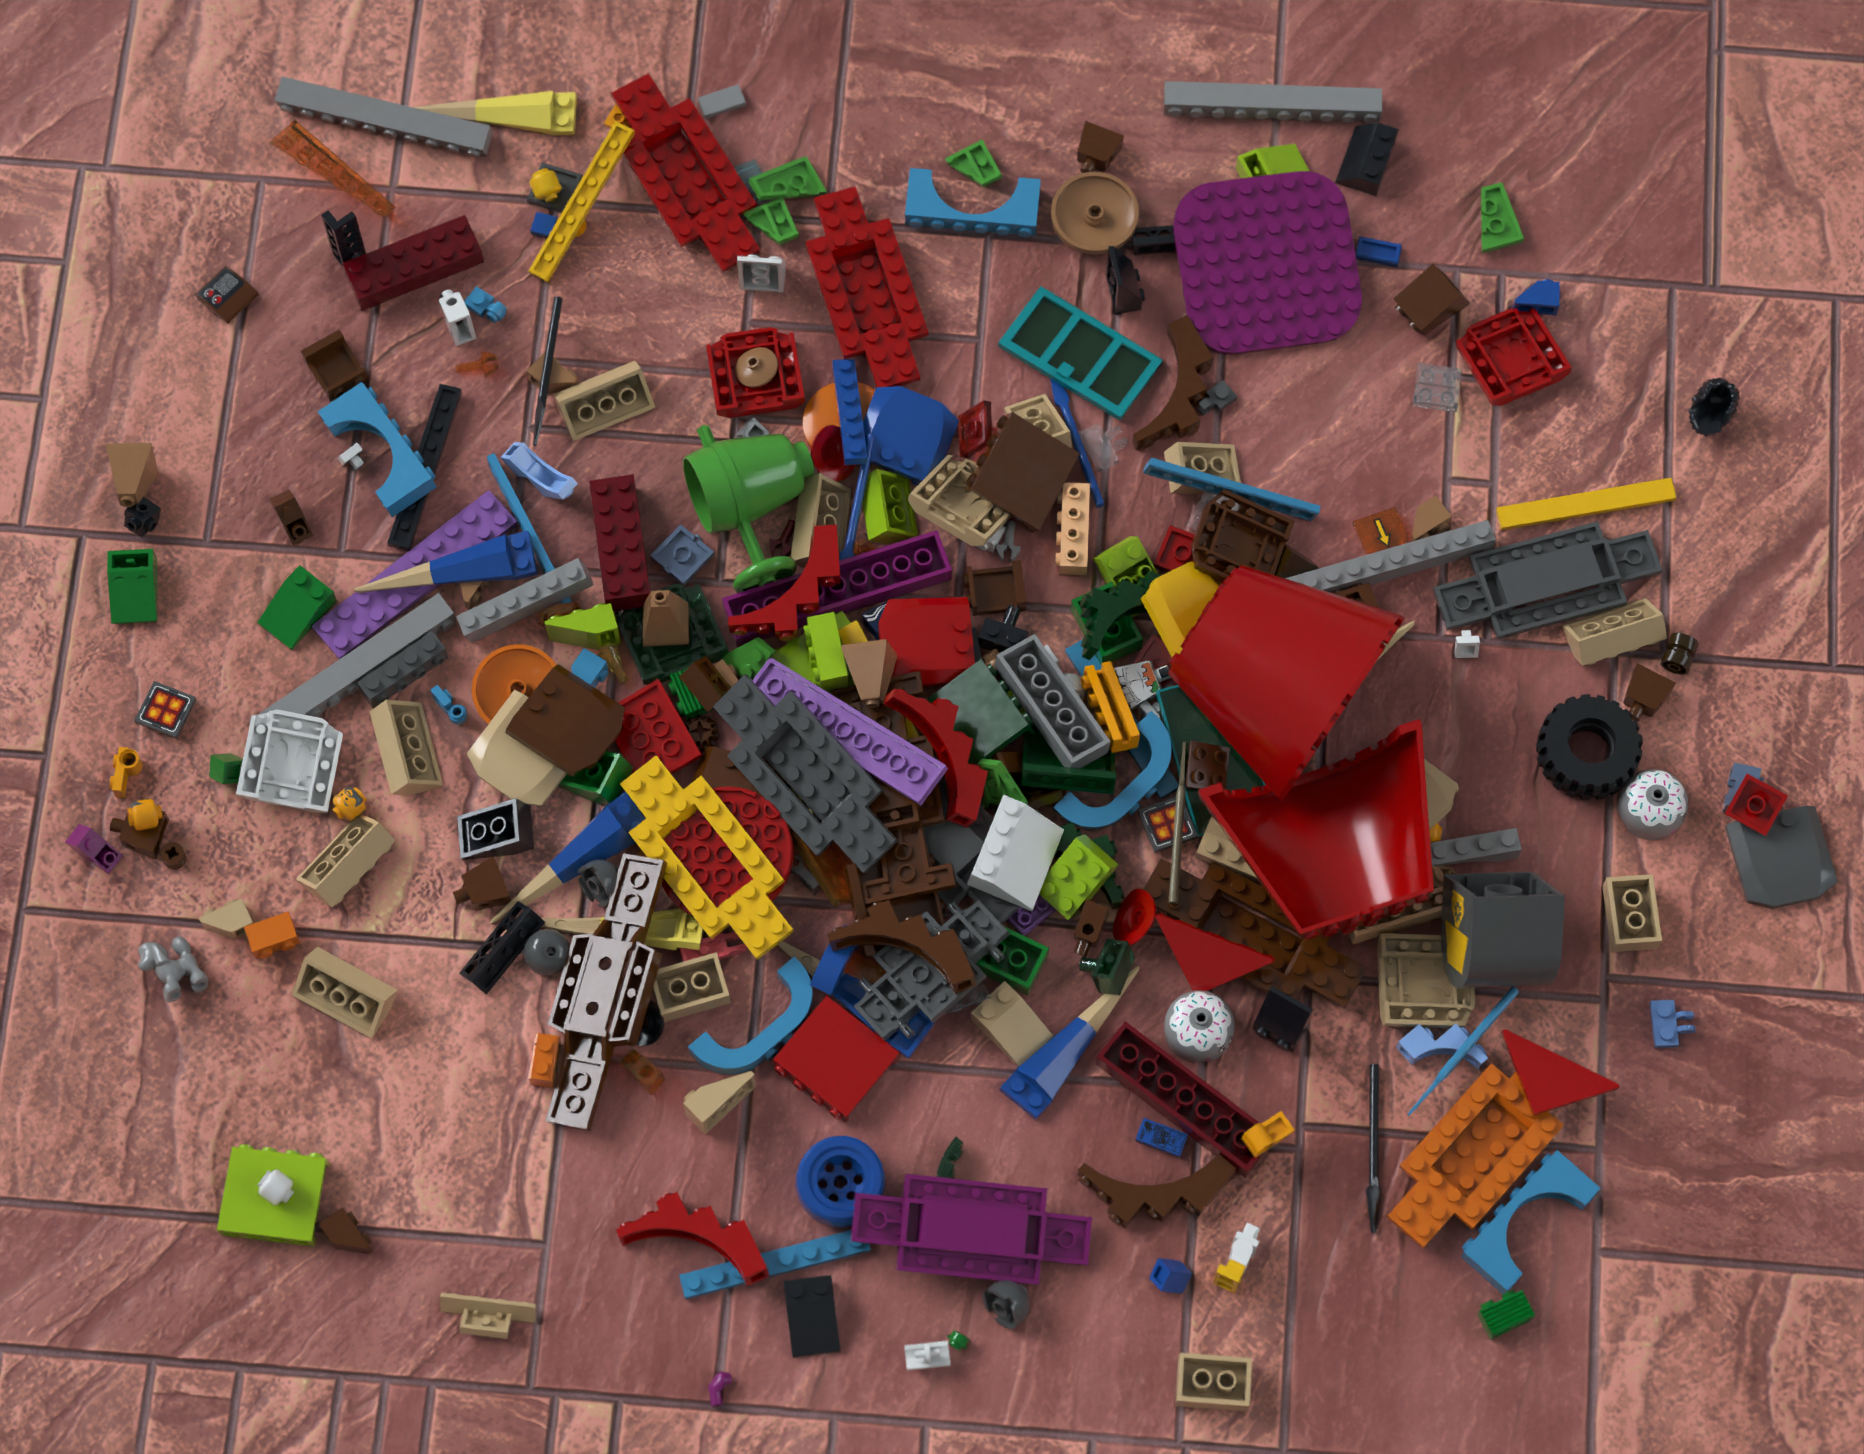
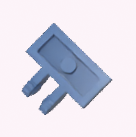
M1674 1000L1650 1001L1654 1048L1678 1047V1034L1696 1032L1694 1025L1677 1027L1676 1021L1694 1018L1693 1011L1675 1012Z

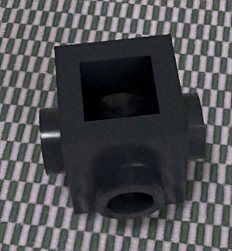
M143 497L137 505L126 508L124 512V526L142 538L146 533L152 532L159 523L161 508Z

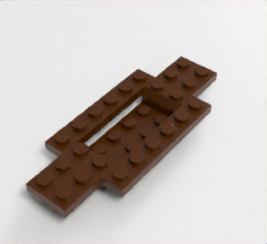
M1162 858L1159 860L1143 888L1153 897L1157 910L1176 920L1191 924L1195 928L1212 932L1224 937L1226 940L1237 944L1240 943L1255 949L1257 952L1267 956L1271 955L1275 958L1273 963L1238 978L1266 993L1273 986L1294 999H1297L1301 990L1306 988L1344 1009L1346 1008L1367 967L1326 946L1331 936L1315 937L1308 940L1301 939L1221 896L1222 894L1296 932L1264 887L1215 862L1210 864L1202 880L1180 868L1178 904H1169L1171 863Z

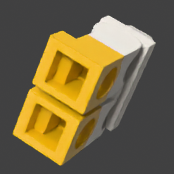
M1247 1223L1242 1233L1237 1231L1231 1247L1229 1262L1227 1266L1219 1265L1213 1284L1235 1293L1250 1258H1253L1259 1244V1241L1256 1239L1260 1228Z

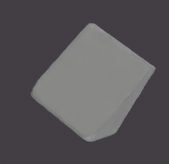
M751 418L743 424L735 436L737 438L768 435L770 432L755 418Z

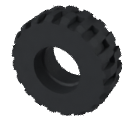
M1582 694L1578 699L1573 696L1566 699L1564 704H1557L1552 712L1548 713L1536 743V752L1539 754L1537 761L1538 765L1544 768V777L1547 780L1551 779L1554 782L1552 786L1558 791L1562 789L1570 797H1574V795L1581 796V800H1590L1591 797H1596L1597 800L1604 799L1607 794L1614 795L1618 793L1621 787L1634 775L1642 757L1643 751L1641 746L1643 738L1642 735L1638 734L1640 727L1637 721H1632V714L1627 709L1623 710L1620 708V703L1614 700L1612 702L1605 700V696L1601 695L1590 697V694ZM1581 731H1589L1600 735L1609 746V758L1600 763H1587L1578 759L1570 750L1568 744L1570 736Z

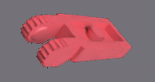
M736 932L721 933L713 939L710 937L703 938L700 950L679 948L683 962L717 952L718 958L721 960L730 957V955L744 953L748 949L745 944L732 947L727 946L726 942L740 939Z

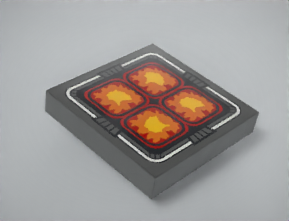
M154 681L134 721L136 724L178 739L197 699L192 695Z
M1176 797L1138 810V815L1154 853L1173 847ZM1186 806L1184 808L1182 844L1198 837Z

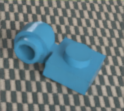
M477 286L464 301L467 309L481 318L487 312L486 317L493 323L501 321L506 315L507 308L499 301L494 303V297Z
M436 685L430 690L432 698L449 715V719L453 724L460 725L467 720L465 707L459 704L453 705V697L447 689L442 690Z

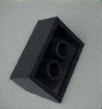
M1381 123L1355 126L1335 183L1377 196L1397 140L1399 129Z

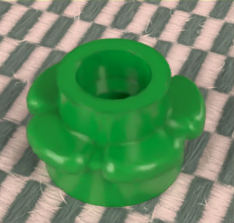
M953 1330L951 1335H947L950 1339L948 1344L955 1349L961 1351L962 1347L968 1348L967 1344L970 1339L960 1332Z

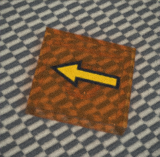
M1395 507L1353 521V526L1366 555L1410 542Z

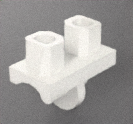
M948 1341L905 1345L907 1371L950 1366Z

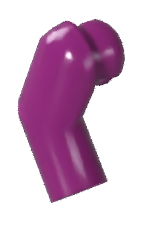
M719 1372L710 1382L708 1389L711 1407L723 1405L721 1390L724 1386L731 1384L732 1376L730 1373Z

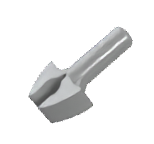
M1008 521L1006 524L1004 543L1002 545L996 544V552L1001 562H1003L1004 552L1007 549L1012 553L1011 563L1018 557L1021 551V546L1013 544L1016 525L1014 521Z

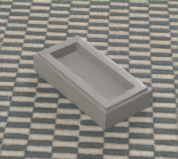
M739 84L698 97V103L705 119L746 106V101Z

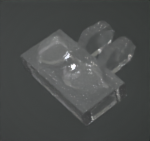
M1097 423L1079 432L1081 441L1099 472L1118 464L1119 458L1115 451L1129 443L1127 438H1121L1110 444V439L1121 434L1122 429L1119 426L1111 428L1104 433L1100 424Z

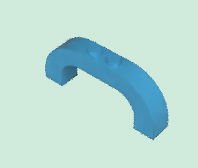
M1152 711L1136 725L1140 736L1145 740L1150 749L1151 759L1148 766L1112 802L1103 807H1089L1080 802L1069 791L1063 797L1064 799H1061L1053 807V811L1068 824L1073 822L1075 827L1084 830L1105 829L1121 821L1128 813L1132 816L1141 807L1139 802L1144 797L1149 799L1157 791L1155 787L1162 780L1168 769L1172 749L1170 736L1165 725Z
M795 956L777 970L778 979L787 987L792 996L789 1008L752 1041L738 1049H727L718 1045L705 1031L688 1046L689 1053L699 1064L715 1073L734 1075L750 1071L766 1059L769 1061L777 1055L778 1049L790 1040L810 1016L813 1004L810 977L804 966Z

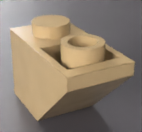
M242 899L230 900L224 907L217 910L210 909L203 916L199 917L204 929L233 939L245 935L244 927L253 924Z

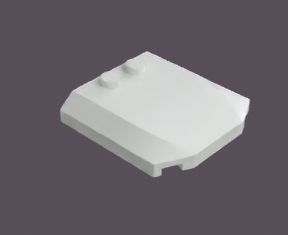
M278 709L260 715H253L250 721L236 796L309 812L328 813L343 733L338 732L323 718Z

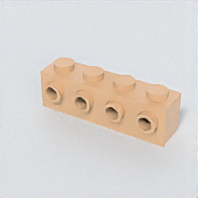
M1064 483L1063 489L1058 494V504H1062V511H1057V525H1061V532L1056 533V545H1060V553H1056L1055 566H1060L1059 574L1087 575L1089 483Z

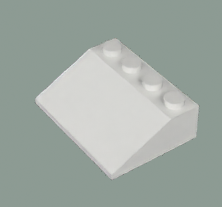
M1003 795L967 885L1032 911L1064 829L1027 804Z

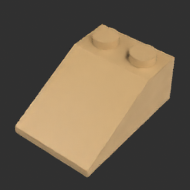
M1046 394L1004 407L1006 414L1014 412L1072 448L1070 430Z
M1176 442L1164 451L1165 462L1241 483L1234 445ZM1169 481L1171 494L1206 492Z
M1005 981L971 1012V1021L1018 1067L1054 1037L1023 998Z
M749 1071L702 1086L696 1091H690L684 1098L685 1115L704 1134H707L756 1087L755 1074Z

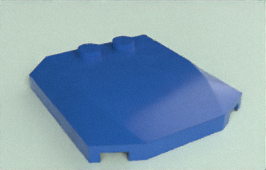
M902 386L876 387L863 420L865 441L867 434L876 436L870 465L874 464L911 479L912 484L918 486L946 457L959 420L943 403Z

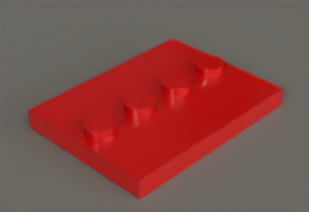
M659 679L618 702L624 706L621 733L615 742L623 757L633 767L632 773L655 756L659 758L671 775L703 757Z

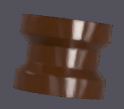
M170 842L162 847L160 855L168 868L176 870L184 866L186 854L180 844Z

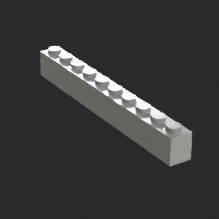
M281 76L275 97V102L280 107V110L292 113L294 110L301 112V115L313 118V115L321 117L326 122L333 123L336 120L342 122L347 127L354 128L357 125L363 127L368 132L374 133L378 130L384 132L383 134L389 137L399 135L410 142L420 140L431 147L441 145L452 152L466 151L468 155L473 157L487 156L493 130L489 125Z
M1165 81L1163 115L1172 117L1187 115L1195 118L1212 116L1214 118L1234 117L1236 119L1247 117L1259 120L1276 118L1283 121L1299 119L1301 121L1321 120L1323 122H1330L1336 120L1346 123L1353 121L1375 123L1380 122L1382 115V88Z
M1485 520L1285 579L1327 592L1337 589L1343 591L1356 583H1369L1373 585L1463 559L1476 553L1492 550L1496 539L1489 521Z
M437 593L258 715L278 709L319 718L324 710L337 706L341 699L348 694L356 693L359 690L358 681L433 631L437 635L441 631H447L452 628L456 622L454 612L441 595Z

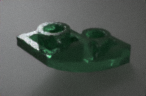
M957 1136L946 1149L939 1164L936 1177L954 1179L955 1165L951 1161L956 1162L964 1152L962 1150L963 1141Z

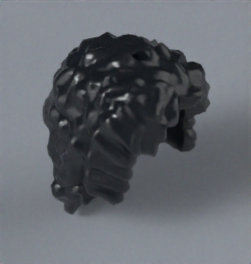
M1719 377L1708 379L1698 389V392L1692 398L1693 404L1689 409L1690 424H1692V429L1697 434L1704 435L1705 437L1710 434L1715 435L1716 432H1721L1722 427L1729 423V420L1737 411L1736 407L1740 399V392L1734 384H1729L1727 380Z

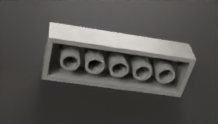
M1036 634L996 655V670L1064 767L1080 769L1108 753L1111 741Z

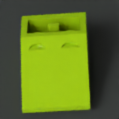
M1296 144L1257 148L1239 155L1236 163V170L1240 178L1309 171Z
M1129 536L1092 558L1107 584L1113 582L1114 586L1121 579L1137 585L1138 580L1141 577L1144 578L1149 571L1157 573L1138 536Z
M600 603L587 610L577 609L569 615H555L550 617L549 620L544 621L549 641L596 650L621 644L611 603Z

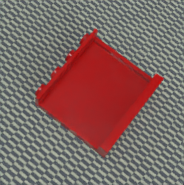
M826 995L774 1057L773 1065L775 1066L774 1070L783 1078L788 1076L793 1080L792 1084L799 1091H807L812 1095L810 1098L817 1105H825L830 1109L829 1113L838 1121L843 1119L847 1123L849 1115L887 1069L892 1064L895 1065L900 1059V1052Z

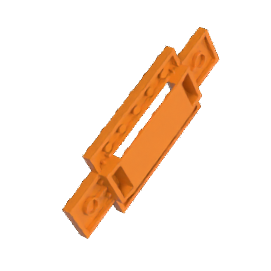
M1491 1063L1401 1163L1399 1168L1411 1177L1416 1184L1386 1218L1422 1249L1454 1215L1473 1230L1559 1133L1564 1124L1549 1111L1533 1116L1517 1073L1515 1072L1511 1078H1508Z

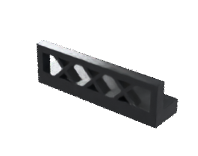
M329 210L321 215L332 254L342 267V263L366 254L357 218L353 212H350L338 221Z
M1173 225L1136 228L1132 236L1134 255L1176 252ZM1137 235H1146L1145 237H1137Z
M517 901L459 974L487 995L523 951L529 937L536 931H539L545 921L532 909ZM521 910H523V912L518 916V918L515 919L518 913ZM477 966L474 972L471 975H469V973L474 969V967Z

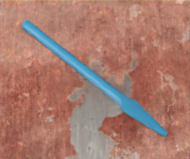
M1512 986L1439 1071L1432 1084L1408 1112V1116L1453 1071L1518 995L1519 991Z

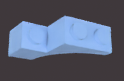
M514 442L500 457L516 476L527 478L544 497L566 499L573 493V488L578 484L572 477L560 473L545 463L525 443Z
M1418 1024L1398 1041L1396 1048L1413 1065L1420 1059L1431 1055H1454L1470 1034L1464 1027L1460 1028L1455 1024L1435 1041L1432 1032ZM1475 1044L1463 1059L1479 1070L1486 1064L1488 1057L1486 1056L1485 1049L1481 1045Z

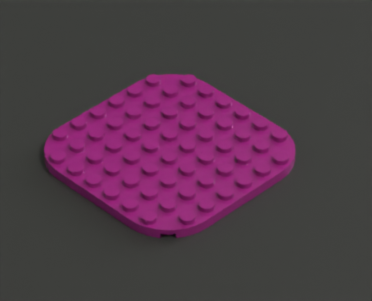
M1296 171L1210 182L1195 187L1180 201L1174 215L1173 233L1186 315H1188L1205 345L1210 350L1221 354L1235 355L1326 343L1342 337L1355 324L1361 311L1362 292L1349 212L1343 193L1330 179L1315 172Z

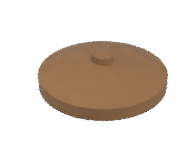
M1087 172L1070 178L1057 190L1052 201L1051 221L1057 236L1067 246L1081 253L1092 255L1108 253V246H1114L1116 249H1119L1130 240L1138 224L1139 207L1133 191L1125 182L1107 173Z

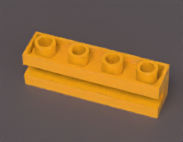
M1111 661L1103 662L1100 670H1095L1094 665L1085 666L1084 674L1081 676V684L1083 689L1088 692V702L1090 708L1095 710V720L1111 741L1109 746L1111 753L1137 748L1140 733Z

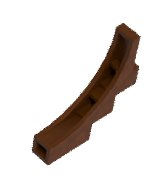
M1188 315L1168 324L1167 335L1174 348L1177 360L1178 377L1176 387L1162 412L1146 427L1133 434L1132 444L1136 450L1142 447L1146 449L1161 438H1169L1174 432L1177 433L1179 438L1194 435L1199 429L1200 418L1192 405L1196 406L1206 398L1207 388L1198 374H1205L1211 369L1213 356Z
M889 900L876 902L870 908H867L868 918L857 919L853 924L837 927L827 934L833 952L851 946L873 944L904 949L920 956L941 973L954 994L977 986L975 975L954 929L940 931L934 937H931L921 914L909 916L899 923Z
M1217 1154L1206 1166L1190 1176L1158 1185H1134L1116 1181L1100 1174L1086 1163H1083L1078 1169L1077 1176H1079L1078 1180L1088 1189L1092 1187L1098 1192L1096 1195L1101 1201L1106 1204L1108 1202L1111 1203L1107 1212L1109 1219L1117 1226L1122 1225L1126 1228L1143 1208H1146L1145 1212L1153 1220L1158 1218L1163 1222L1180 1201L1183 1203L1182 1207L1188 1213H1195L1197 1216H1200L1233 1178L1237 1169L1220 1154Z

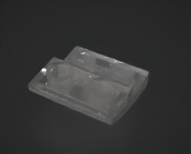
M1418 363L1412 406L1457 412L1462 369Z

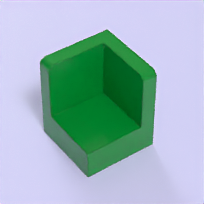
M232 753L211 755L210 778L221 784L238 783L243 759Z

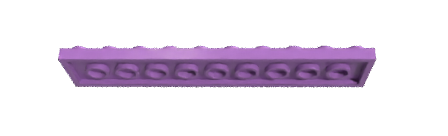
M488 490L368 583L505 535L516 527L518 523ZM440 584L363 593L355 592L313 624L312 629L336 657L341 659L376 635Z
M771 657L753 679V682L775 706L789 691H793L867 773L920 806L948 770L945 764Z

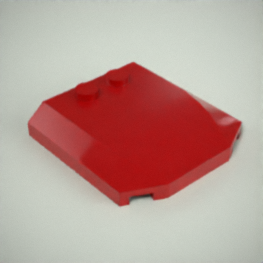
M1508 309L1470 325L1465 335L1456 341V348L1492 406H1503L1564 379L1572 370L1571 365L1536 309H1530V311Z
M768 327L726 333L720 337L718 342L711 346L710 344L706 345L718 416L734 418L795 409L805 403L794 333L789 332V334L778 332L776 328ZM756 347L767 348L775 354L778 360V369L775 376L770 382L761 387L750 388L744 386L739 382L735 374V366L738 359L750 349Z
M967 597L888 599L878 622L879 640L887 639L897 653V660L891 677L920 671L923 687L945 686L975 664L970 605Z

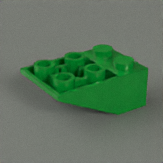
M154 550L107 551L111 624L157 622V557Z

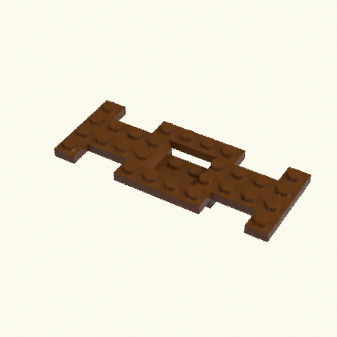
M920 671L891 677L886 696L894 689L905 690L914 697L925 695ZM856 685L830 691L831 695L935 758L934 748L925 735L909 739L906 719L899 712L885 706L884 703L879 704L877 708H867L859 696ZM870 775L884 790L869 805L870 810L898 841L880 858L883 878L861 882L865 906L869 907L880 901L885 902L889 900L892 902L956 888L952 863L930 867L923 828L946 823L939 782L920 806Z

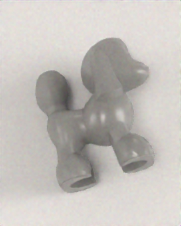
M181 936L174 938L172 941L174 951L181 956L176 961L167 958L165 947L159 943L146 942L138 948L141 959L138 967L141 971L154 969L158 979L165 983L163 994L168 1003L180 998L181 994L179 991L181 988L178 982L183 976L190 977V984L195 993L205 990L208 986L206 973L199 969L195 956L191 954L190 944Z

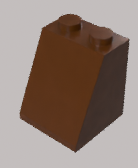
M1434 263L1393 298L1397 303L1395 308L1403 317L1407 315L1411 319L1409 322L1410 326L1417 333L1421 331L1425 335L1470 304L1447 275Z

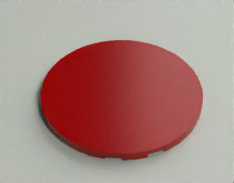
M731 786L712 788L785 880L782 885L767 896L773 902L784 888L793 864L794 847L787 822L780 816L781 813L770 801H767L754 791ZM696 810L694 815L685 822H680V826L675 830L672 829L670 834L662 838L716 907L753 880L752 876L700 810ZM663 878L662 887L669 898L681 910L694 917Z

